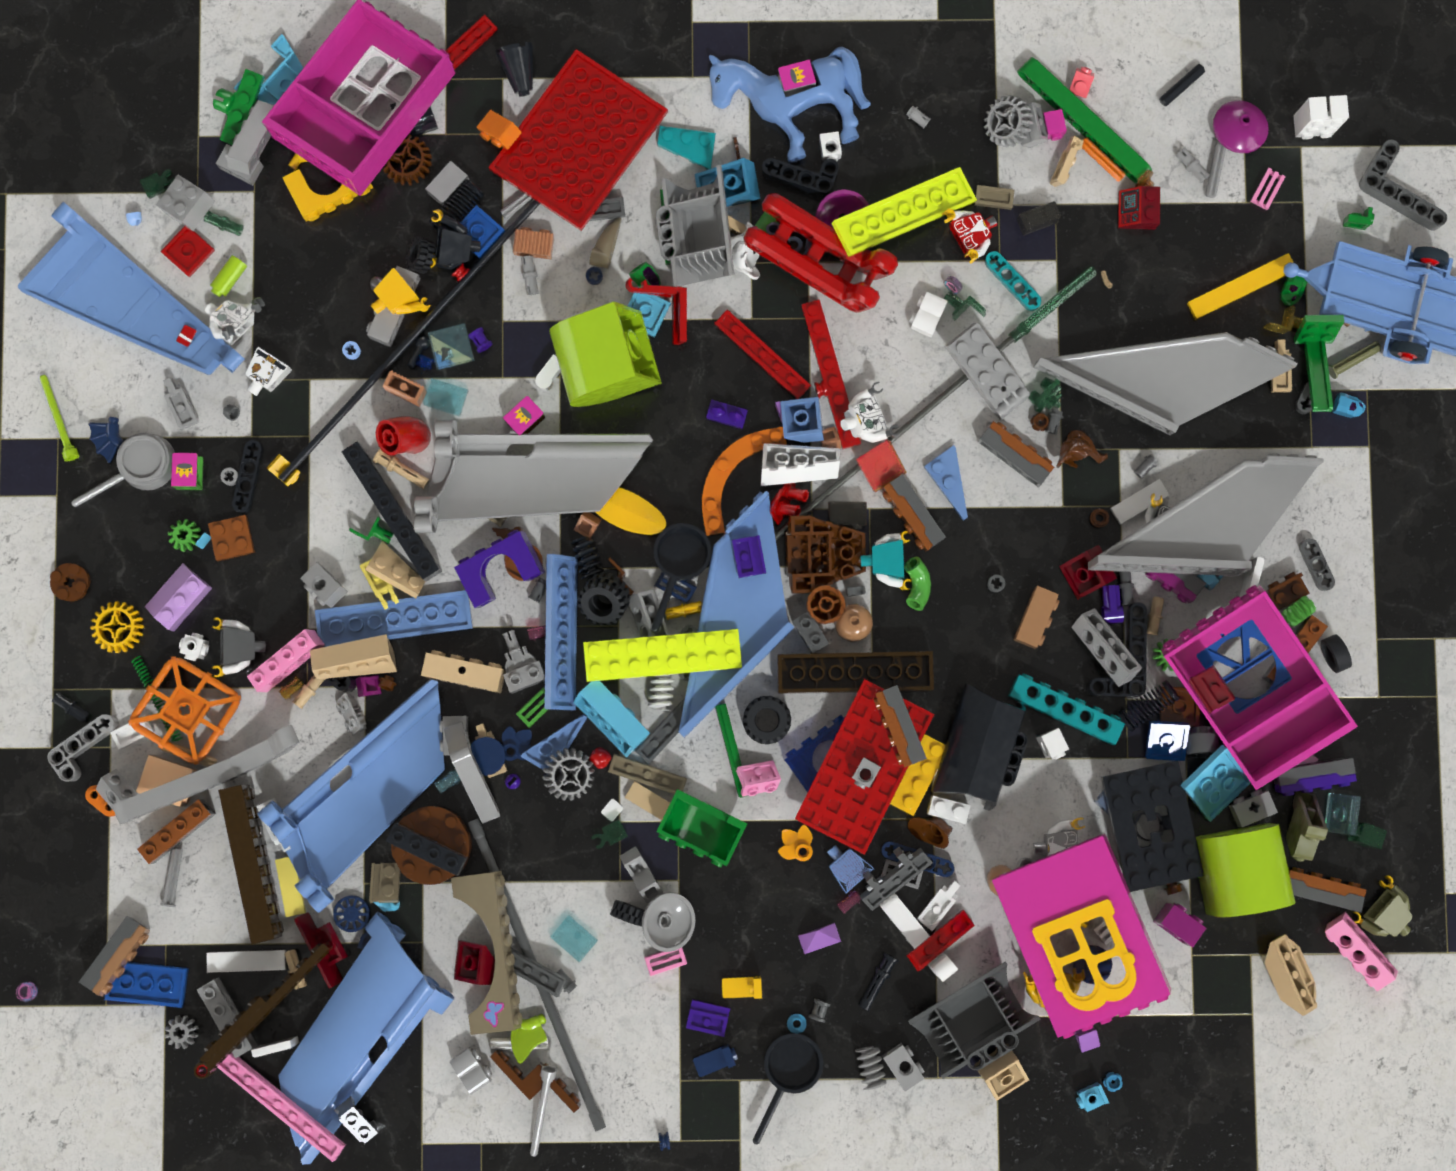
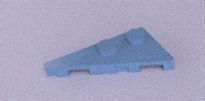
M953 445L925 465L924 468L964 521L968 515L956 447Z

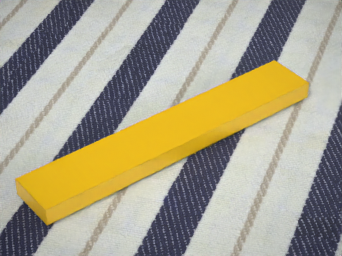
M1289 253L1189 301L1187 305L1193 317L1197 320L1285 277L1283 272L1284 266L1293 261Z

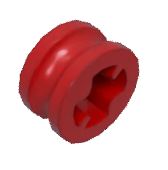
M463 263L451 275L456 276V280L460 281L470 269L465 268Z
M821 380L820 383L814 382L817 397L819 399L821 396L827 397L828 394L824 380Z

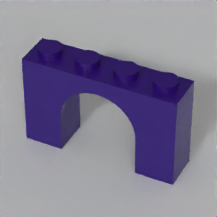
M514 530L508 533V538L492 542L491 547L488 549L482 548L477 550L475 556L470 559L465 557L459 560V565L454 567L474 608H481L496 600L486 578V569L490 560L497 555L504 554L510 557L515 563L523 581H530L545 573L525 531L518 532V530Z

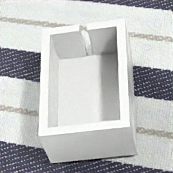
M1347 95L1330 96L1329 112H1327L1326 97L1308 98L1294 114L1295 137H1302V139H1311L1314 136H1321V138L1331 137L1349 118Z

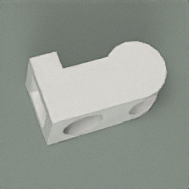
M554 354L536 376V385L542 391L550 390L553 386V381L561 372L557 357Z

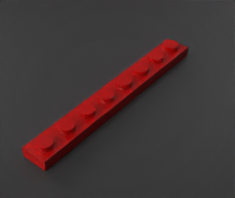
M820 299L801 304L820 374L827 389V398L841 441L842 450L861 445L859 437H853L850 429L845 431L841 427V420L845 419L844 412L849 410V400Z

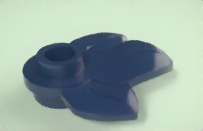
M509 726L503 732L502 746L506 753L505 760L513 761L517 758L526 760L520 757V755L532 747L529 745L532 739L531 730L526 729L516 733ZM509 747L514 749V753L512 755H509L507 753V749Z

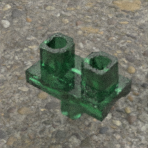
M1045 377L1040 383V387L1045 391L1042 394L1035 390L1030 393L1028 399L1034 405L1037 413H1041L1045 407L1050 410L1053 406L1059 408L1062 405L1059 401L1062 397V394L1059 393L1062 390L1059 380L1055 379L1053 381Z

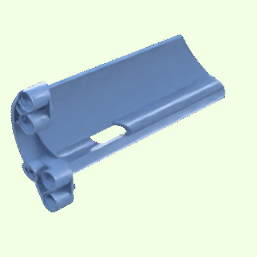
M376 912L365 927V930L371 936L370 940L279 1074L281 1092L332 1134L342 1124L334 1109L350 1096L354 1099L356 1106L429 1009L442 1015L455 999L449 991L440 988L434 979L421 973L399 944L406 935L400 927L392 924L380 912ZM383 1036L386 1039L387 1048L375 1064H373L369 1059L368 1053L378 1039ZM290 1127L295 1146H298L300 1150L302 1165L311 1164L320 1151Z

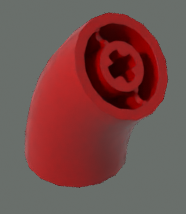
M393 417L380 421L376 427L377 443L387 455L394 456L401 453L416 454L425 450L431 441L430 428L424 421L416 417Z

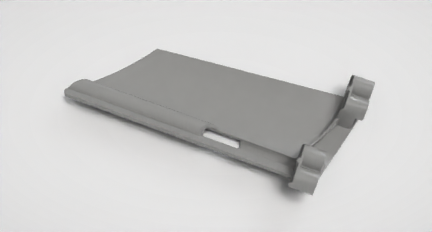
M436 420V439L434 444L436 461L427 495L415 497V532L436 533L438 521L599 512L639 462L642 454L652 443L653 439L650 434H521L520 436L518 434H458L456 420ZM512 444L534 445L532 452L527 456L506 455L508 447Z

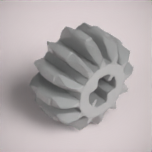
M178 1015L175 1017V1020L171 1019L168 1021L170 1026H166L165 1030L169 1034H166L165 1038H171L168 1043L169 1045L175 1043L176 1049L180 1048V1046L185 1049L188 1048V1044L192 1045L195 1043L193 1038H197L199 1034L195 1033L194 1030H197L199 1027L192 1026L195 1022L194 1019L188 1021L187 1015L183 1016V1018ZM178 1030H184L185 1034H179Z

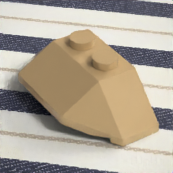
M1282 935L1270 942L1264 964L1280 1000L1302 1016L1307 1015L1317 1008L1316 983L1300 947L1289 939L1287 935Z

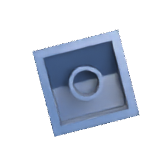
M819 397L781 401L785 439L803 443L824 441Z

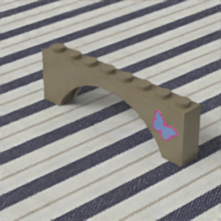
M502 871L451 878L453 898L466 903L481 917L491 935L495 951V971L492 985L480 1006L468 1015L470 1033L475 1035L519 1029L522 1024V1015L519 1011L520 996L516 988L515 957L511 949L510 918L506 910L507 897L504 894L505 879Z

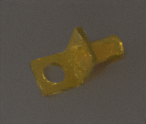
M1290 306L1284 311L1282 325L1268 323L1263 328L1284 334L1291 331L1292 327L1298 329L1303 318L1294 316L1296 307Z

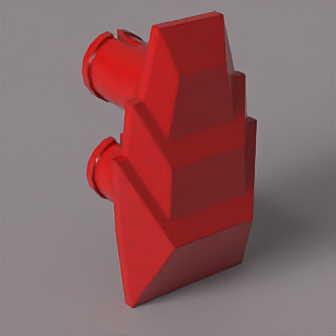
M786 483L782 486L770 504V514L777 525L780 524L785 515H800L801 507L799 505H792L790 502L791 499L806 502L809 496L808 490L795 488V483Z

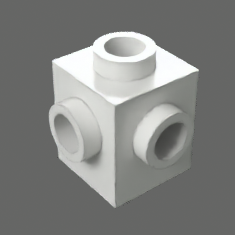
M192 632L191 636L185 634V637L179 643L180 653L185 654V659L196 661L199 658L204 660L209 650V641L203 640V635Z

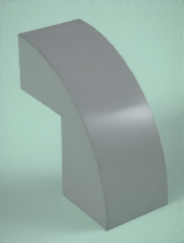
M636 846L619 856L646 903L651 902L658 895L664 894Z

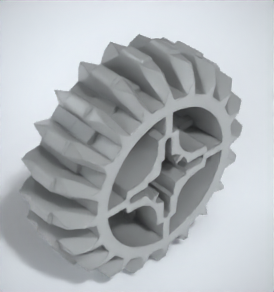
M1008 95V97L1001 96V100L995 99V105H990L991 110L986 111L988 118L984 119L987 122L984 128L988 130L986 135L990 137L992 142H995L998 146L1014 147L1016 143H1022V138H1027L1026 132H1031L1029 125L1034 123L1030 121L1033 115L1029 113L1031 108L1026 106V101L1020 97ZM1013 107L1011 110H1008L1006 113H1004V111L1007 108ZM1010 130H1013L1011 134L1004 136L1005 133H1008Z
M564 748L563 754L558 750L556 751L557 757L550 755L551 763L545 761L549 768H543V772L548 773L542 776L543 780H548L544 785L545 787H550L548 792L554 793L556 798L561 796L562 800H566L568 796L570 800H573L574 794L577 798H580L581 791L584 794L587 793V790L584 789L586 786L592 787L588 781L594 780V777L590 775L595 772L593 768H590L593 763L588 761L589 757L587 755L583 756V752L580 750L576 753V749L572 748L569 753V750ZM570 759L577 760L575 764L572 763L569 766H565L562 763ZM558 767L560 774L555 782V771ZM582 767V777L579 781L577 775ZM564 769L570 771L571 777L574 780H572L570 777H567V774L564 771ZM567 783H573L575 785L574 787L569 789L560 788L562 785L565 786Z

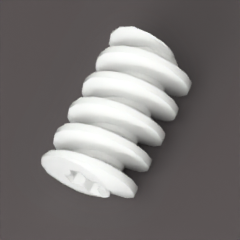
M670 675L653 676L656 679L651 680L650 683L655 685V687L650 688V691L655 694L649 696V699L654 702L649 703L648 707L654 710L672 711L666 707L672 705V702L667 699L673 697L668 691L674 690V687L669 685V683L675 682V679L671 678Z

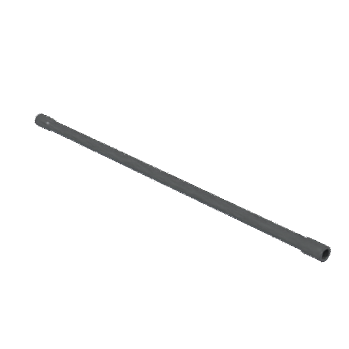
M479 818L468 822L489 872L499 871ZM504 885V894L507 897V914L509 915L510 924L522 953L536 961L507 888ZM537 987L588 1110L595 1132L605 1128L606 1125L595 1104L550 993Z

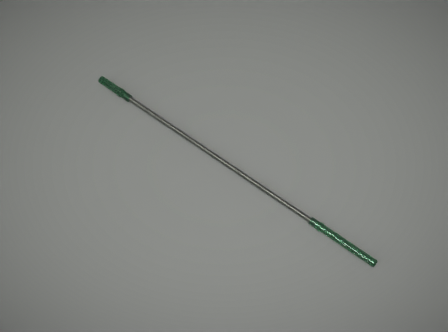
M1089 266L1024 322L1022 321L1008 334L1009 337L996 347L999 352H1002L1012 342L1016 343L1024 335L1031 332L1032 328L1096 276L1097 271L1092 266ZM965 374L894 434L901 432L900 436H902L968 380ZM890 436V437H889L888 439H886L884 442L887 441V442L889 443V445H891V444H892L894 441H896L899 437H897V438H892V437ZM859 463L806 506L799 516L809 514L862 469ZM788 522L775 532L776 540L788 531Z

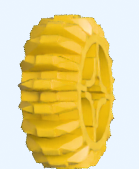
M115 601L114 606L109 602L107 603V608L101 606L102 613L95 612L98 618L92 619V622L96 623V625L90 627L91 630H96L92 634V637H98L95 643L101 644L100 648H107V652L110 653L113 650L115 653H120L121 649L123 652H127L128 647L133 649L134 644L132 642H140L136 638L137 635L143 636V633L139 632V629L144 628V625L139 624V622L143 621V618L137 617L140 612L137 610L133 611L134 606H128L125 602L120 605V602ZM121 612L129 617L131 624L124 623ZM114 613V615H112L111 621L108 624H105L106 619ZM118 625L124 626V627L118 628L117 630L110 628V627H115V626H118ZM104 631L111 632L114 643L107 639ZM126 631H130L127 638L121 641V639H123L124 633Z

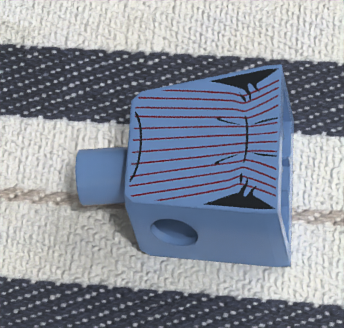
M834 845L827 851L834 860L829 865V868L845 893L849 892L864 878L862 875L874 869L850 848L842 852L837 845Z

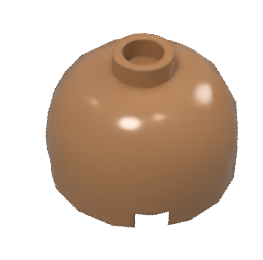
M858 604L846 605L842 616L834 622L838 635L849 642H858L865 639L873 626L870 612L864 606Z

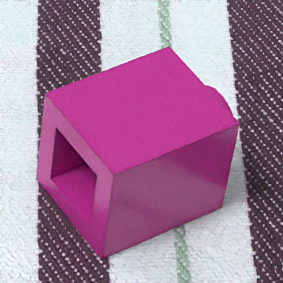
M1062 109L1044 112L1043 118L1048 139H1051V141L1062 139L1067 131Z

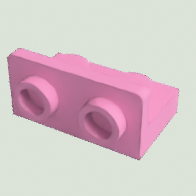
M773 760L740 766L736 770L742 785L740 792L742 796H754L763 792L771 793L777 790L781 781Z

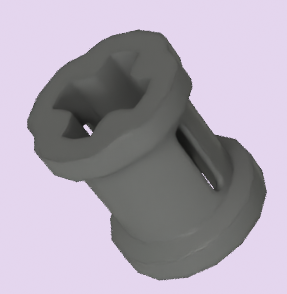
M814 998L815 1004L812 1014H809V1018L825 1023L826 1011L831 1004Z

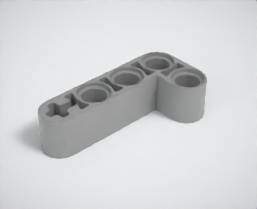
M104 714L97 717L50 750L47 759L61 780L72 782L80 778L81 769L74 759L118 728L119 721L115 716ZM106 720H110L108 723L109 727L104 726L107 723ZM90 730H93L95 732V736L93 739L90 740L88 738V732ZM74 741H77L79 744V747L76 751L72 749V743ZM58 752L62 753V760L60 762L56 760ZM69 768L73 770V776L71 778H69L66 774Z

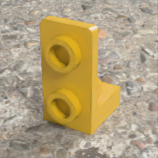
M761 976L723 978V998H762Z

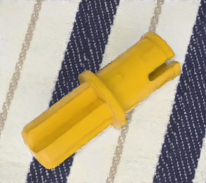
M702 602L681 603L679 606L667 608L665 612L667 620L683 616L686 618V615L700 613Z

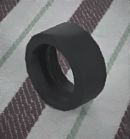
M1335 634L1321 640L1320 646L1323 656L1332 671L1339 673L1352 666L1350 653L1340 636Z

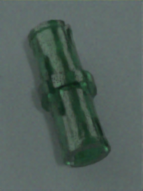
M209 210L206 213L208 216H204V222L217 226L221 231L226 230L237 236L242 234L239 231L243 232L244 225L235 223L226 216L221 217Z

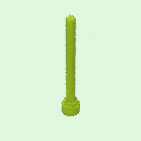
M41 375L40 382L64 446L62 452L64 461L75 460L79 458L78 450L71 445L46 375Z

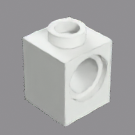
M839 132L820 134L819 144L822 161L826 159L838 161V159H841L842 151ZM832 145L835 147V150L830 152L826 149V146Z

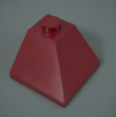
M458 940L454 980L476 985H492L495 959L487 946Z

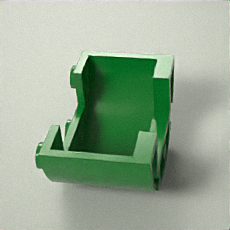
M677 789L656 832L659 833V838L667 842L669 839L675 840V845L683 849L688 846L694 849L693 854L702 858L706 855L712 859V864L722 867V865H728L747 823Z

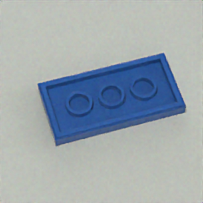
M127 962L124 966V973L119 978L116 977L112 983L111 991L105 995L104 999L183 1008L189 968Z

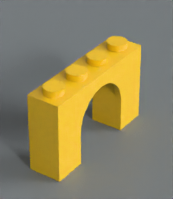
M300 169L282 177L306 222L314 221L320 217L319 215L325 212L330 213L342 203L348 204L353 201L354 197L358 196V194L343 184L332 194H316L310 189ZM371 183L361 196L370 192V189L373 188Z

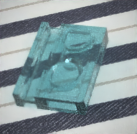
M432 378L423 405L460 417L469 390Z
M570 915L550 936L578 962L585 957L598 941Z

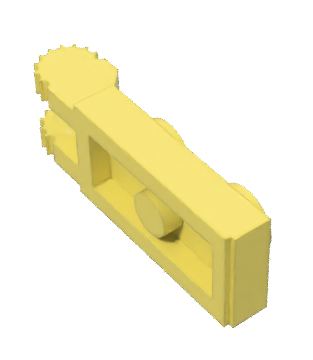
M370 559L359 566L376 598H379L385 610L388 608V604L383 598L384 594L389 592L395 604L399 603V600L391 584L365 570L371 561Z

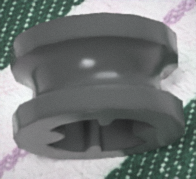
M1000 575L991 576L987 582L988 589L992 592H1000L1005 587V579ZM995 578L999 579L998 582L1001 583V587L998 586V589H995L994 585L991 584V581H995Z

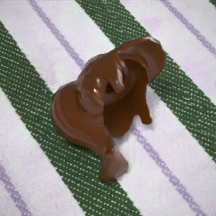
M1075 429L1068 433L1067 440L1062 443L1056 467L1059 468L1062 463H1065L1071 467L1078 468V465L1073 461L1082 460L1087 456H1091L1097 463H1101L1108 458V454L1099 453L1091 438L1083 431Z

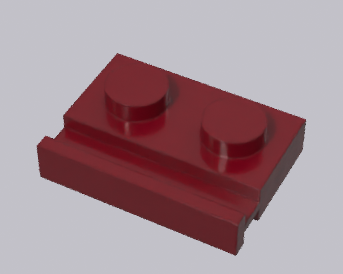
M1214 665L1188 680L1209 713L1235 700V696Z

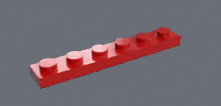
M728 309L714 323L715 326L796 399H800L811 387L804 378Z

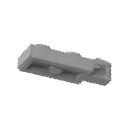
M170 377L163 380L167 388L164 391V397L180 430L199 423L181 385H175Z

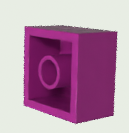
M1166 903L1153 922L1184 945L1194 947L1206 930V927L1202 925L1203 921L1195 915L1186 914L1187 909L1178 903Z

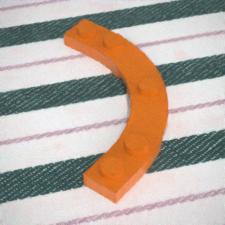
M783 427L766 429L746 435L731 444L717 458L706 478L702 495V513L706 536L725 534L721 498L724 485L731 472L742 460L763 451L764 443L787 445L783 434Z

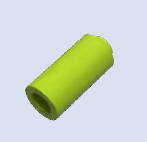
M231 255L210 284L212 287L211 292L218 297L222 295L226 297L248 266L237 257Z

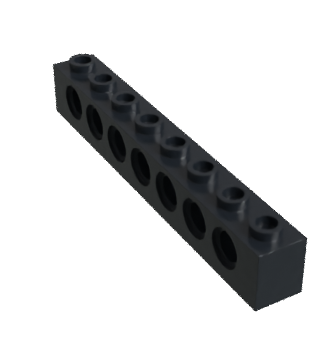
M357 441L341 451L421 578L427 582L441 573L442 570L419 534L415 532L412 523L362 445Z

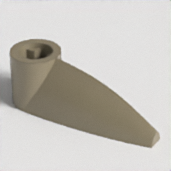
M616 218L600 235L595 247L592 249L590 265L606 269L610 267L622 221L621 218Z

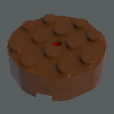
M438 806L421 807L403 817L399 824L467 856L468 858L462 870L467 865L472 849L471 834L462 818L452 810ZM391 844L392 856L402 874L410 880L419 884L435 885L455 876Z

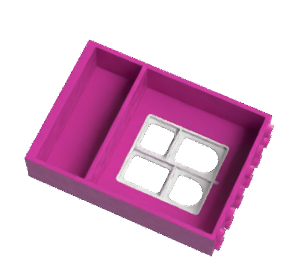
M357 0L262 120V123L273 139L361 196L455 75L453 63L450 61L449 54L445 50H438L429 40L419 38L415 31L411 29L408 31L398 20H391L384 11H377L368 1ZM373 57H382L387 61L388 68L373 88L356 79L357 74L368 60ZM399 72L408 73L412 78V85L404 96H399L386 87L390 78ZM350 85L366 94V98L355 111H351L338 102L339 97ZM383 94L394 101L396 106L381 126L376 127L362 118V115L376 96Z

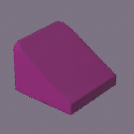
M379 675L356 678L358 697L381 694V688L378 686Z

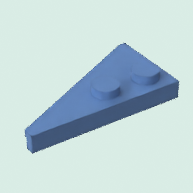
M582 714L523 752L520 757L542 770L543 768H549L545 761L551 763L550 755L557 757L556 751L559 750L563 754L564 748L569 749L587 716Z

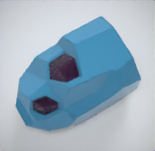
M1340 392L1336 395L1333 413L1349 418L1357 417L1364 413L1366 406L1357 397Z

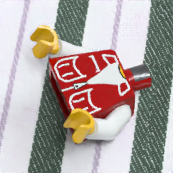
M947 209L942 213V215L945 214L948 217L944 220L945 223L952 220L949 228L963 251L964 257L969 256L971 258L970 264L986 253L992 237L990 229L997 226L994 216L984 220L979 212L954 211L953 209Z

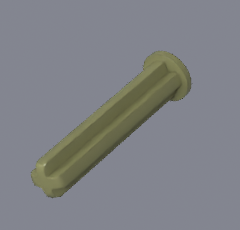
M1375 341L1336 364L1328 365L1330 376L1336 379L1339 374L1380 352L1381 345L1378 341Z

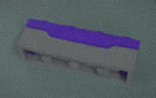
M1341 757L1296 765L1274 779L1275 792L1281 793L1283 796L1294 795V791L1301 790V793L1313 792V788L1320 787V790L1331 789V785L1336 784L1339 787L1350 786V782L1357 781L1354 760L1350 757Z

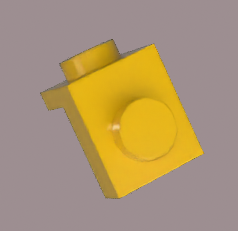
M279 454L267 469L278 478L290 462ZM296 468L283 483L287 486L295 483L299 478L300 471Z

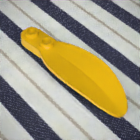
M620 487L599 512H595L614 526L637 534L654 535L661 533L666 528V520L657 508L642 497Z

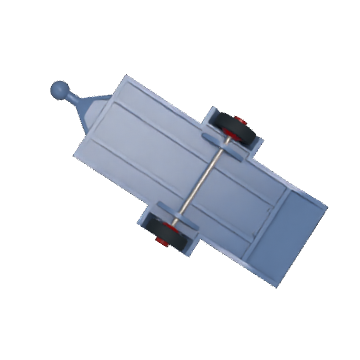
M1339 241L1336 243L1333 259L1328 263L1310 271L1299 269L1298 265L1293 262L1287 263L1284 266L1283 272L1285 276L1289 278L1295 276L1305 278L1323 296L1319 315H1344V323L1363 328L1365 332L1373 331L1386 335L1383 356L1408 364H1429L1432 350L1456 357V277L1450 275L1453 259L1449 258V254L1446 251L1435 247L1422 246L1415 248L1414 252H1411L1412 246L1408 245L1405 261Z

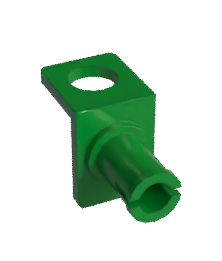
M377 517L368 536L351 528L348 530L369 541L370 537L374 536L389 544L391 539L384 535L390 538L394 535L393 532L379 526L380 517Z

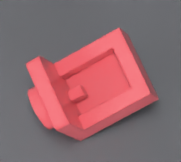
M1083 66L1081 69H1076L1069 89L1073 94L1087 98L1094 79L1092 70Z

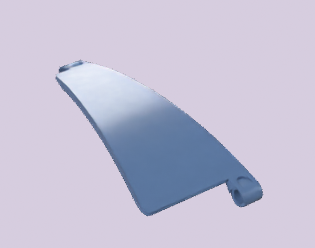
M62 202L52 213L51 217L68 231L18 284L20 291L100 329L207 375H211L220 364L233 373L245 360L223 339H215L209 327L65 202ZM184 325L197 330L188 347L176 341Z

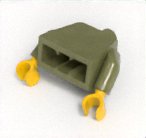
M1384 876L1389 882L1388 885L1382 880L1379 881L1381 887L1389 889H1386L1363 915L1366 919L1363 920L1358 912L1353 911L1358 916V919L1354 922L1359 923L1360 927L1376 936L1386 937L1389 934L1393 937H1396L1398 934L1406 936L1411 930L1407 924L1412 919L1409 898L1397 885H1393L1391 876Z

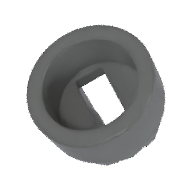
M229 404L223 408V415L230 421H235L240 415V409L235 405Z

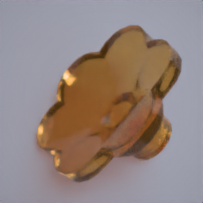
M1147 170L1141 175L1135 187L1154 186L1155 183L1151 181L1153 171Z

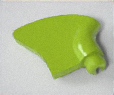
M543 1014L535 1015L529 1019H522L521 1028L511 1031V1046L519 1064L525 1061L537 1045L547 1041L546 1034L541 1026L546 1023Z

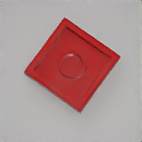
M184 226L160 252L190 278L211 256L215 249L196 232Z

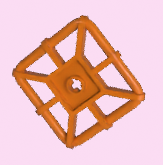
M173 656L164 664L152 684L147 686L146 693L132 712L128 723L136 732L158 744L160 749H166L182 760L198 765L207 756L219 736L223 735L225 732L223 731L238 709L242 699L241 695H238L234 689L212 677L211 673H206L188 661ZM178 665L202 679L194 692L182 685ZM173 667L177 687L171 696L168 697L157 689ZM206 683H209L230 697L209 702L199 696ZM153 695L166 701L159 713L138 718ZM231 703L217 726L204 719L211 707ZM188 705L190 713L181 715L180 707ZM162 719L169 723L171 727L165 736L161 738L140 725V723ZM202 723L212 729L213 733L199 754H197L193 734L199 724ZM176 728L188 735L192 756L168 742Z

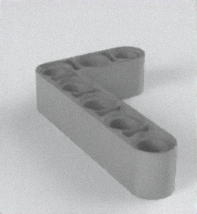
M463 721L444 728L450 758L482 824L500 817V811L472 753L468 733Z

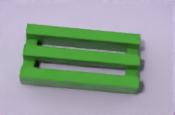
M544 687L516 713L529 728L549 710L544 707L530 722L527 720L545 703L543 698L525 716L522 715L543 693L545 694Z

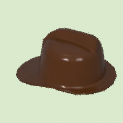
M915 817L908 822V829L911 834L919 840L940 849L948 847V837L953 828L942 818L932 817L926 820Z

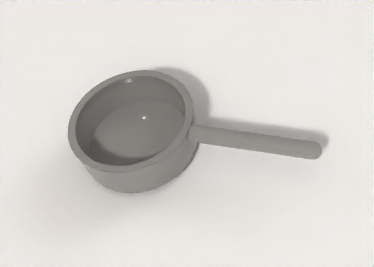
M138 433L130 436L121 444L117 452L116 462L120 473L74 499L72 506L77 507L124 479L130 485L140 490H154L162 487L172 477V454L175 453L173 447L166 439L158 435Z

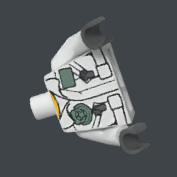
M257 297L248 304L225 301L219 307L210 303L206 307L205 312L210 315L209 328L215 339H223L229 345H233L254 325V312L259 313L262 310L261 307L265 306L262 298Z
M875 382L871 389H865L855 395L848 405L849 410L844 412L845 419L841 420L843 430L850 429L853 437H860L862 440L871 443L888 439V436L897 438L901 433L894 434L892 432L893 429L899 428L898 425H892L890 430L886 431L888 426L876 397L872 396L873 393L879 394L883 391V388L880 391L874 389V386L880 382Z

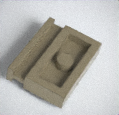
M372 863L370 903H399L401 871L397 863Z

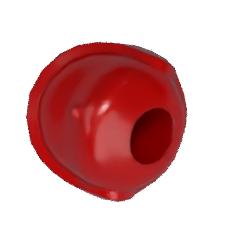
M602 747L594 749L589 757V761L598 769L605 768L612 759L611 754Z

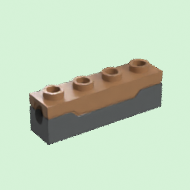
M126 916L79 983L98 996L103 997L104 994L107 995L111 991L112 983L116 977L119 978L124 973V966L127 962L135 958L136 950L140 944L143 945L148 940L150 930L131 917Z

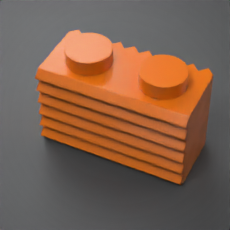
M492 110L487 113L477 126V129L481 132L479 135L487 142L491 140L498 148L502 146L509 149L512 143L521 135V131L513 122Z

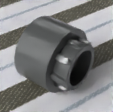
M1198 726L1190 729L1186 750L1187 757L1209 758L1220 747V737L1216 734L1213 727Z

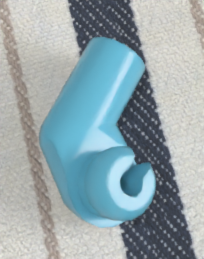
M400 901L399 903L374 902L384 912L396 911L400 906Z

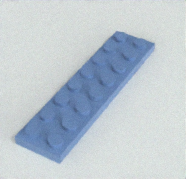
M547 554L544 701L545 709L576 710V705L573 702L576 699L578 560L572 556Z
M466 590L418 596L416 599L414 597L398 599L399 603L397 604L392 600L386 601L388 608L385 610L381 602L315 610L317 634L325 644L324 647L385 634L391 640L473 629L470 600Z

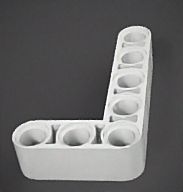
M895 893L879 904L914 949L929 937L928 933ZM943 952L928 964L929 968L942 982L958 970Z

